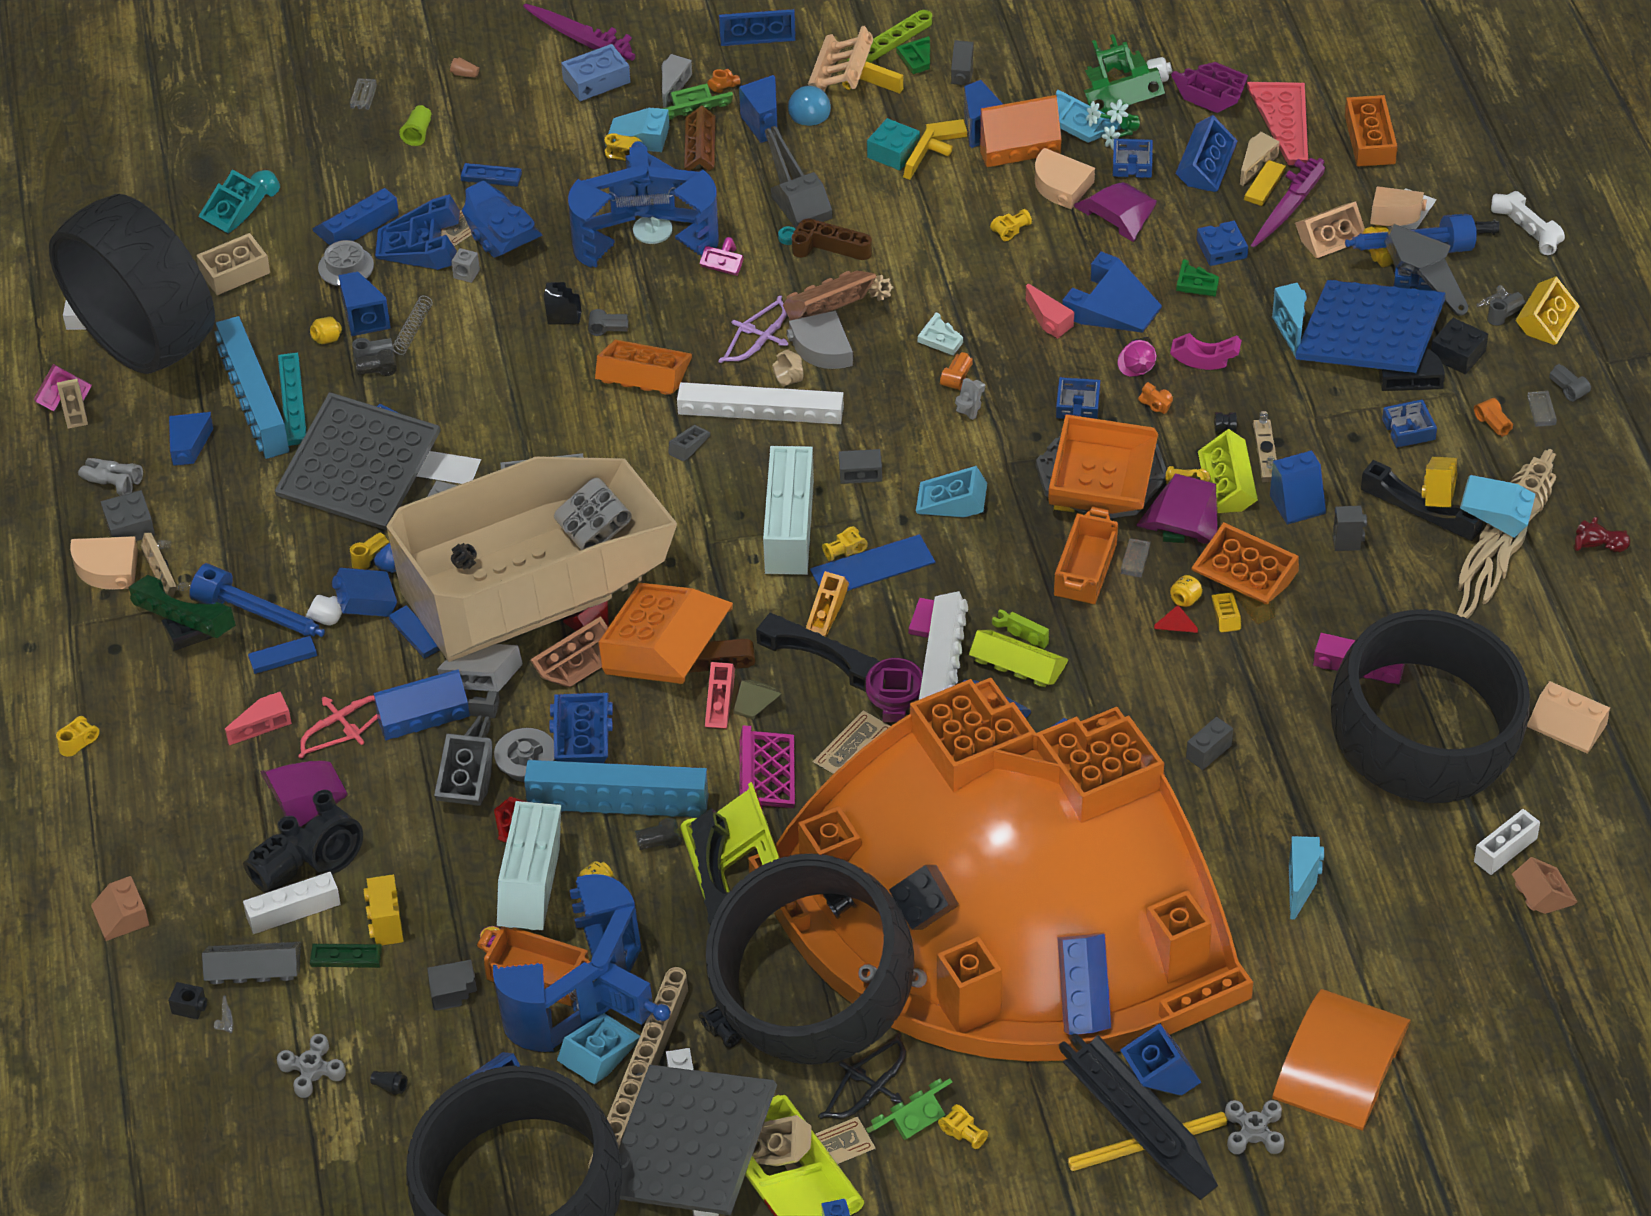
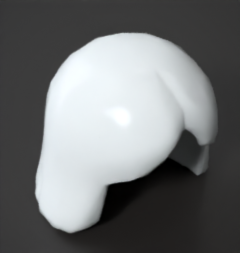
M317 595L306 614V618H312L314 621L324 625L337 623L342 615L337 597L332 596L329 598Z

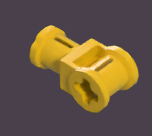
M1022 209L1014 216L1008 213L1004 216L996 217L991 222L990 228L993 232H997L1003 241H1009L1014 235L1019 233V228L1032 224V218L1026 209Z
M1169 466L1165 475L1167 484L1175 473L1195 479L1198 476L1201 480L1207 482L1211 480L1210 473L1205 469L1183 470L1174 469L1173 466Z
M852 526L838 534L836 541L822 544V549L825 557L832 561L834 557L843 553L848 557L852 554L863 552L867 548L868 542L859 535L858 529Z
M954 1105L952 1111L946 1117H941L938 1120V1124L943 1132L955 1137L959 1141L962 1138L966 1139L972 1144L971 1146L974 1149H979L988 1137V1132L975 1126L974 1118L960 1105Z

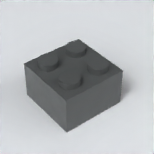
M142 490L101 501L104 518L111 537H135L136 541L143 539L144 533H152L155 536L152 519Z

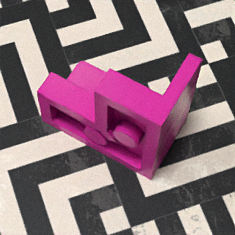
M53 364L34 400L54 411L61 400L57 382L78 379L83 401L92 385Z

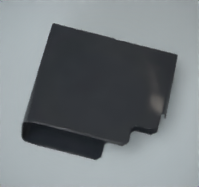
M565 282L546 283L544 301L548 324H579L582 312L579 294H574L571 288L566 287Z

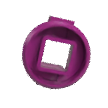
M889 658L876 663L868 671L866 676V694L875 706L883 709V722H898L906 716V710L910 709V703L919 700L923 672L915 663L902 658Z

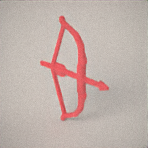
M374 695L353 701L350 705L339 711L331 703L332 699L323 697V706H327L333 714L324 720H319L305 732L300 740L301 753L298 755L299 759L304 758L307 753L354 738L360 745H363L364 740L360 737V734L378 719L377 714L360 729L355 724H349L344 717L353 713L359 707L375 701ZM338 720L345 726L343 732L347 735L346 737L312 748H305L309 736L320 729L330 726Z

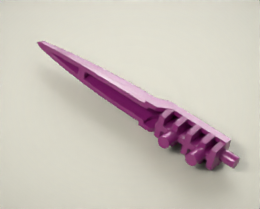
M529 4L523 5L526 10L549 26L588 46L590 49L596 50L613 44L625 61L627 59L631 61L635 59V54L632 53L629 43L632 38L628 34H625L623 39L617 40L616 36H614L617 31L612 27L604 34L600 29L594 32L592 27L585 26L557 13Z
M1310 158L1307 163L1297 159L1294 166L1301 170L1300 173L1296 175L1289 170L1285 175L1286 178L1292 181L1288 192L1264 223L1251 244L1252 247L1257 246L1273 233L1305 199L1325 172L1324 160L1322 158H1318L1317 161Z

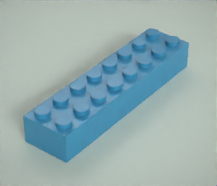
M237 316L216 322L217 331H214L216 342L220 343L217 346V351L220 358L224 357L222 359L225 371L229 370L228 377L230 383L235 384L233 389L236 397L241 398L239 399L241 410H246L244 415L247 424L252 425L250 426L253 438L258 439L256 440L258 451H263L265 459L288 453L289 447L284 421L240 317Z
M528 760L524 779L527 802L561 805V811L622 813L627 815L643 814L649 816L664 815L671 817L685 816L693 818L700 817L707 812L709 797L707 768Z

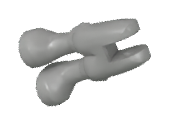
M88 458L85 462L86 466H82L78 471L79 476L87 481L115 485L119 496L132 493L133 484H139L143 477V468L140 465L133 463L119 464L115 461Z

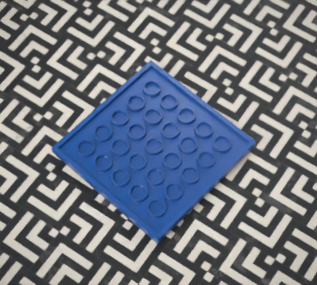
M1327 280L1296 351V359L1416 373L1444 304L1445 292Z

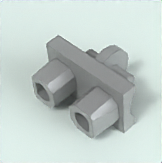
M964 379L960 396H957L955 400L957 405L956 411L966 414L972 420L975 419L981 407V394L984 392L986 385L979 380Z

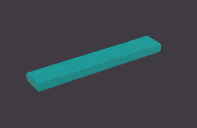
M297 352L278 355L284 424L288 446L301 444L306 435L300 363Z

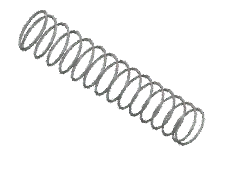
M420 296V297H419V299H418V301L416 302L415 306H416L417 304H420V303H421L420 300H424V299H420L421 297H424V296ZM430 304V306H427V305H426V307H428V308H427L428 311H429V308H431L432 304ZM424 309L425 311H423V312H426V314L422 315V316H424V318H425V315H427V312H428V311H426V309ZM403 326V328L401 329V332L399 333V336H398L397 339L395 340V343L392 345V346H393V351H394L395 353H397V354H400V353H398V352H396V351L394 350V345L396 346V343H398V345L402 346L401 344H399V343H402V342H398V339H400V340L402 339V338H400V336H402V337H403V336H406V335H402V332H404V333L407 332V331H404V326Z

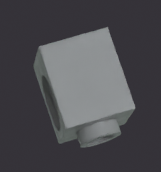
M459 248L451 261L453 278L472 283L480 271L478 253Z

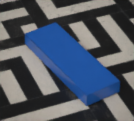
M465 163L460 177L461 181L479 183L484 180L488 184L518 187L522 171L520 168Z
M407 605L388 615L390 622L424 659L440 650L419 618Z
M311 636L248 654L254 674L317 656Z

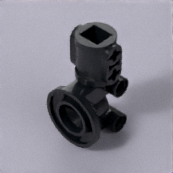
M320 790L314 794L313 802L318 816L311 819L304 829L299 826L294 816L281 818L277 824L280 834L271 836L253 849L249 854V858L243 862L247 875L262 892L268 893L277 890L297 874V870L303 866V860L321 874L327 872L334 874L346 868L357 856L363 842L362 826L357 820L336 805L331 791Z

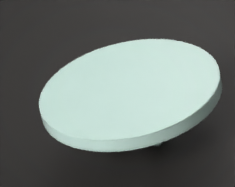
M642 217L635 222L633 234L636 239L643 243H661L672 234V224L669 220Z

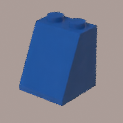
M774 75L739 87L740 116L760 143L767 141L765 129H771L772 126L777 127Z
M982 80L964 86V117L969 146L971 148L980 145L981 108L1003 105Z
M358 271L338 275L343 307L351 336L391 329L386 297Z
M1312 450L1273 461L1270 497L1287 525L1326 514L1321 465Z
M1160 1023L1121 1049L1130 1067L1144 1087L1182 1096L1201 1083L1180 1047Z

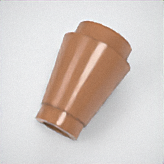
M459 57L458 59H453L450 72L454 73L455 76L477 78L479 67Z

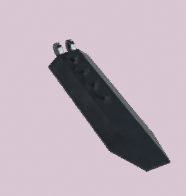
M1072 1034L1069 1039L1078 1052H1075L1065 1041L1059 1044L1060 1051L1067 1058L1063 1063L1160 1167L1199 1200L1218 1187L1196 1138L1148 1087L1141 1085L1135 1073L1099 1035L1090 1044H1086L1078 1034Z

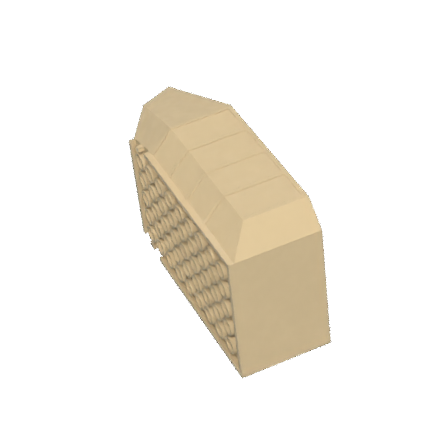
M533 457L399 507L386 527L401 594L447 661L450 662L575 614L588 607L606 602L612 598V593L619 589L625 591L628 589V584L636 579L640 582L642 575L665 561L677 523L626 459ZM600 478L631 512L632 517L630 522L609 541L581 550L557 523L554 514L560 506L591 479ZM458 543L460 545L462 543H465V545L470 544L477 552V556L474 559L476 564L470 569H459L451 561V555L453 554L451 549Z

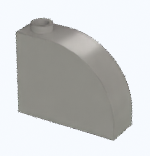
M836 311L789 321V329L786 331L788 340L793 342L796 352L803 360L814 366L827 369L853 366V351Z
M494 644L448 662L446 660L437 670L438 674H443L458 669L464 689L499 692L523 663L518 645Z

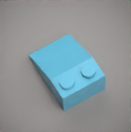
M646 108L613 118L609 134L615 133L623 136L637 137L647 146V151L662 152L670 127L668 109Z
M1298 283L1275 288L1272 313L1273 320L1295 357L1298 346L1301 343L1303 316H1305L1304 303L1307 300L1305 291L1301 290Z
M977 466L922 481L919 487L916 512L917 514L967 517L979 514L984 511L987 482Z
M1470 475L1460 508L1515 538L1528 526L1536 494L1519 484Z
M1292 836L1289 856L1290 919L1297 917L1317 884L1318 874H1322V861L1319 860H1324V847L1320 846L1319 837Z
M603 1013L564 1037L557 1061L582 1076L586 1081L596 1084L607 1077L638 1043L640 1035Z

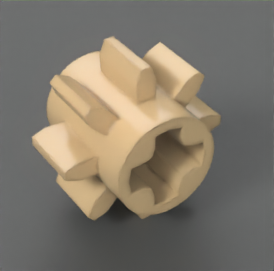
M883 275L876 276V279L869 288L870 297H877L878 301L884 300V297H890L889 292L893 288L889 282L890 279H883Z

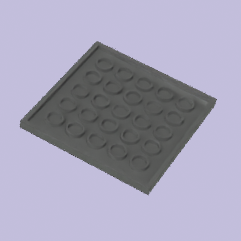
M329 392L274 492L276 496L387 530V524L401 506L441 431L440 426Z
M649 1065L619 1147L622 1163L620 1199L731 1215L777 1088L776 1082L769 1079Z

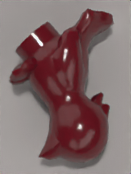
M1597 516L1592 519L1591 523L1586 520L1582 521L1576 530L1577 536L1573 545L1575 551H1579L1582 547L1606 545L1605 548H1608L1610 551L1623 552L1630 546V537L1626 530L1609 531L1600 524H1597Z

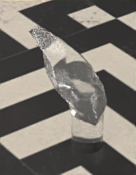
M1499 285L1496 288V294L1484 299L1476 307L1490 305V301L1493 299H1504L1511 294L1502 285Z
M225 995L222 999V1020H216L214 1028L232 1033L233 1018Z

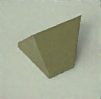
M744 680L740 685L734 714L754 720L755 715L782 693L770 685L755 680Z

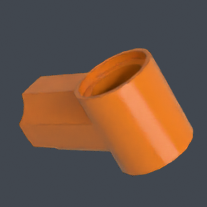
M964 352L956 354L949 368H944L940 384L961 390L963 380L966 379V374L973 364V359Z
M1491 398L1474 406L1476 418L1480 422L1486 421L1497 435L1503 437L1513 429V423L1502 412L1501 405L1496 398Z

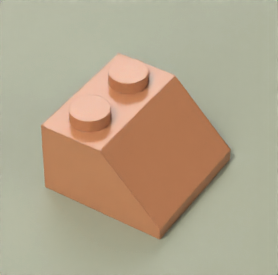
M1530 857L1512 873L1516 881V888L1524 894L1527 906L1533 911L1537 910L1546 914L1575 905L1578 902L1557 867Z
M131 876L109 883L91 905L105 941L149 926L145 907Z

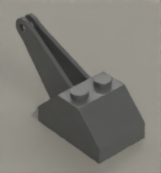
M772 126L771 129H765L780 181L779 185L771 187V197L795 228H797L802 220L808 218L821 222L832 219V208L821 180L814 172L807 175L803 174L776 126ZM786 165H787V167H788V169H789V171H790V174H791L793 180H791V178H790V176H789V173H788V170H787V168H786Z
M1393 224L1388 230L1384 242L1395 267L1400 268L1399 271L1406 275L1417 273L1433 291L1445 292L1444 303L1455 315H1464L1468 311V304L1445 260L1451 245ZM1458 306H1461L1463 310H1459Z
M479 715L465 735L446 734L434 794L436 801L479 806L488 793L492 773V741L490 738H487L491 724L490 716H486L483 721V716Z

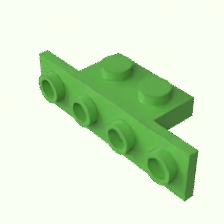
M708 84L671 92L670 96L674 106L663 109H668L669 120L678 115L688 116L700 106H704L707 110L715 106H727L732 102L733 93L728 92L711 96Z
M939 1078L928 1085L930 1090L923 1093L920 1090L909 1097L911 1100L909 1103L904 1105L903 1102H900L890 1108L892 1113L884 1117L882 1113L871 1120L872 1125L866 1128L867 1132H872L892 1120L905 1140L945 1116L934 1093L951 1084V1079L942 1081Z

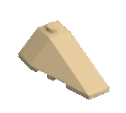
M797 1115L764 1122L752 1154L753 1158L758 1164L771 1166L798 1162L811 1148V1125Z

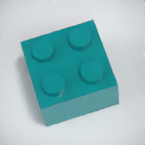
M886 118L867 140V158L901 171L920 141V131Z

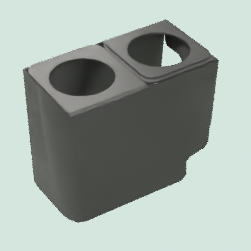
M471 960L427 968L434 1010L461 1006L462 999H468L469 993L477 991Z

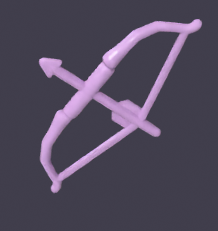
M778 296L777 301L745 322L732 321V324L738 326L739 329L725 356L719 359V363L724 361L739 362L747 359L759 351L768 339L779 343V346H788L789 343L784 338L779 339L772 336L787 317L783 307L782 296ZM779 304L782 307L781 316L765 332L756 329L755 325L751 324L752 321ZM741 331L760 335L755 344L746 353L737 357H729Z

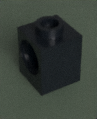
M176 982L168 1000L172 1014L197 1020L201 1012L205 1011L208 1002L203 987Z

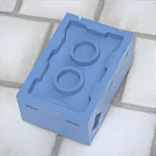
M613 44L561 62L563 81L579 101L630 83L629 64L625 62V59L615 49Z

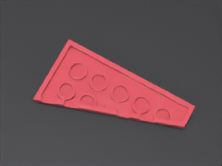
M1247 82V89L1273 138L1280 141L1279 149L1287 164L1294 165L1297 159L1307 163L1305 83Z

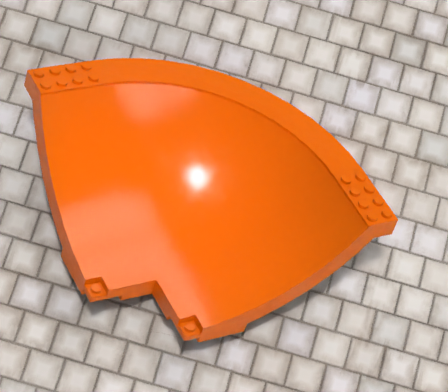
M992 678L974 684L972 679H969L910 703V714L890 726L839 768L807 801L776 843L780 858L796 854H823L845 860L862 868L864 872L871 874L889 893L890 888L924 865H937L959 906L923 930H911L907 923L913 941L914 968L921 969L926 973L927 982L919 988L911 986L905 1006L891 1026V1028L933 1045L987 1058L1017 1061H1064L1067 1058L1059 1049V1044L1064 1041L1075 1052H1078L1069 1039L1071 1035L1064 1032L1057 937L1105 934L1111 1028L1094 1033L1078 1034L1086 1044H1090L1099 1035L1114 1052H1119L1123 1047L1159 1023L1171 1035L1252 999L1253 981L1238 961L1220 898L1191 826L1164 775V762L1131 717H1124L1118 707L1080 721L1078 717H1074L1036 733L1014 702L1009 703ZM759 854L748 858L749 873L762 866ZM823 894L797 899L775 911L774 915L806 962L831 988L850 1003H854L869 986L868 983L863 982L859 978V969L865 964L873 965L878 969L881 960L884 933L880 913L868 904L852 898L857 907L849 908L840 914V918L837 919L826 903L827 901Z

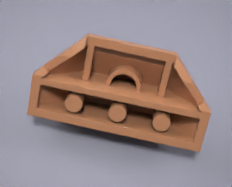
M600 616L538 654L530 661L542 679L569 688L602 667L599 641L608 627Z

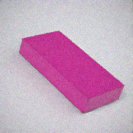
M919 598L908 629L909 634L929 638L934 600Z

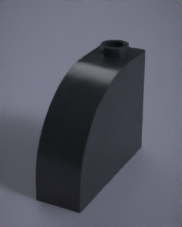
M1428 348L1425 349L1416 373L1378 369L1382 391L1443 389L1445 372L1443 364L1439 357Z

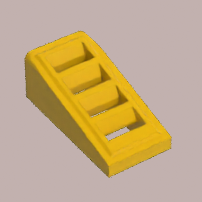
M1233 593L1212 595L1219 631L1240 630L1241 617Z

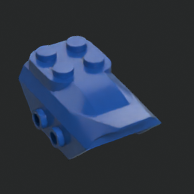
M483 180L465 190L466 200L462 213L474 240L479 241L485 252H489L493 258L542 236L535 228L533 219L521 207L515 206L501 191Z
M609 693L554 695V704H550V717H554V720H550L549 726L550 733H554V758L556 761L605 762L608 757V731H613L612 718H609V715H613V703L609 702Z

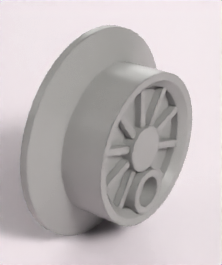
M349 240L331 244L326 249L318 265L321 278L336 286H340L338 275L358 271L362 276L368 278L374 268L372 256L363 250L360 244Z
M534 728L513 730L505 734L496 744L494 750L496 764L511 778L524 782L528 760H555L554 740L547 733Z

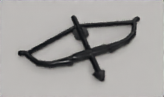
M900 1032L895 1035V1039L853 1066L844 1061L839 1062V1065L847 1070V1073L826 1111L818 1115L819 1119L824 1117L843 1119L854 1115L860 1109L867 1106L879 1091L889 1096L891 1102L900 1103L903 1101L899 1093L895 1094L883 1087L891 1077L896 1076L899 1068L905 1061L906 1049L900 1039L902 1036ZM897 1043L900 1048V1055L896 1063L876 1082L867 1077L866 1070L860 1066ZM849 1077L856 1081L863 1080L871 1085L863 1097L851 1109L841 1113L830 1112Z

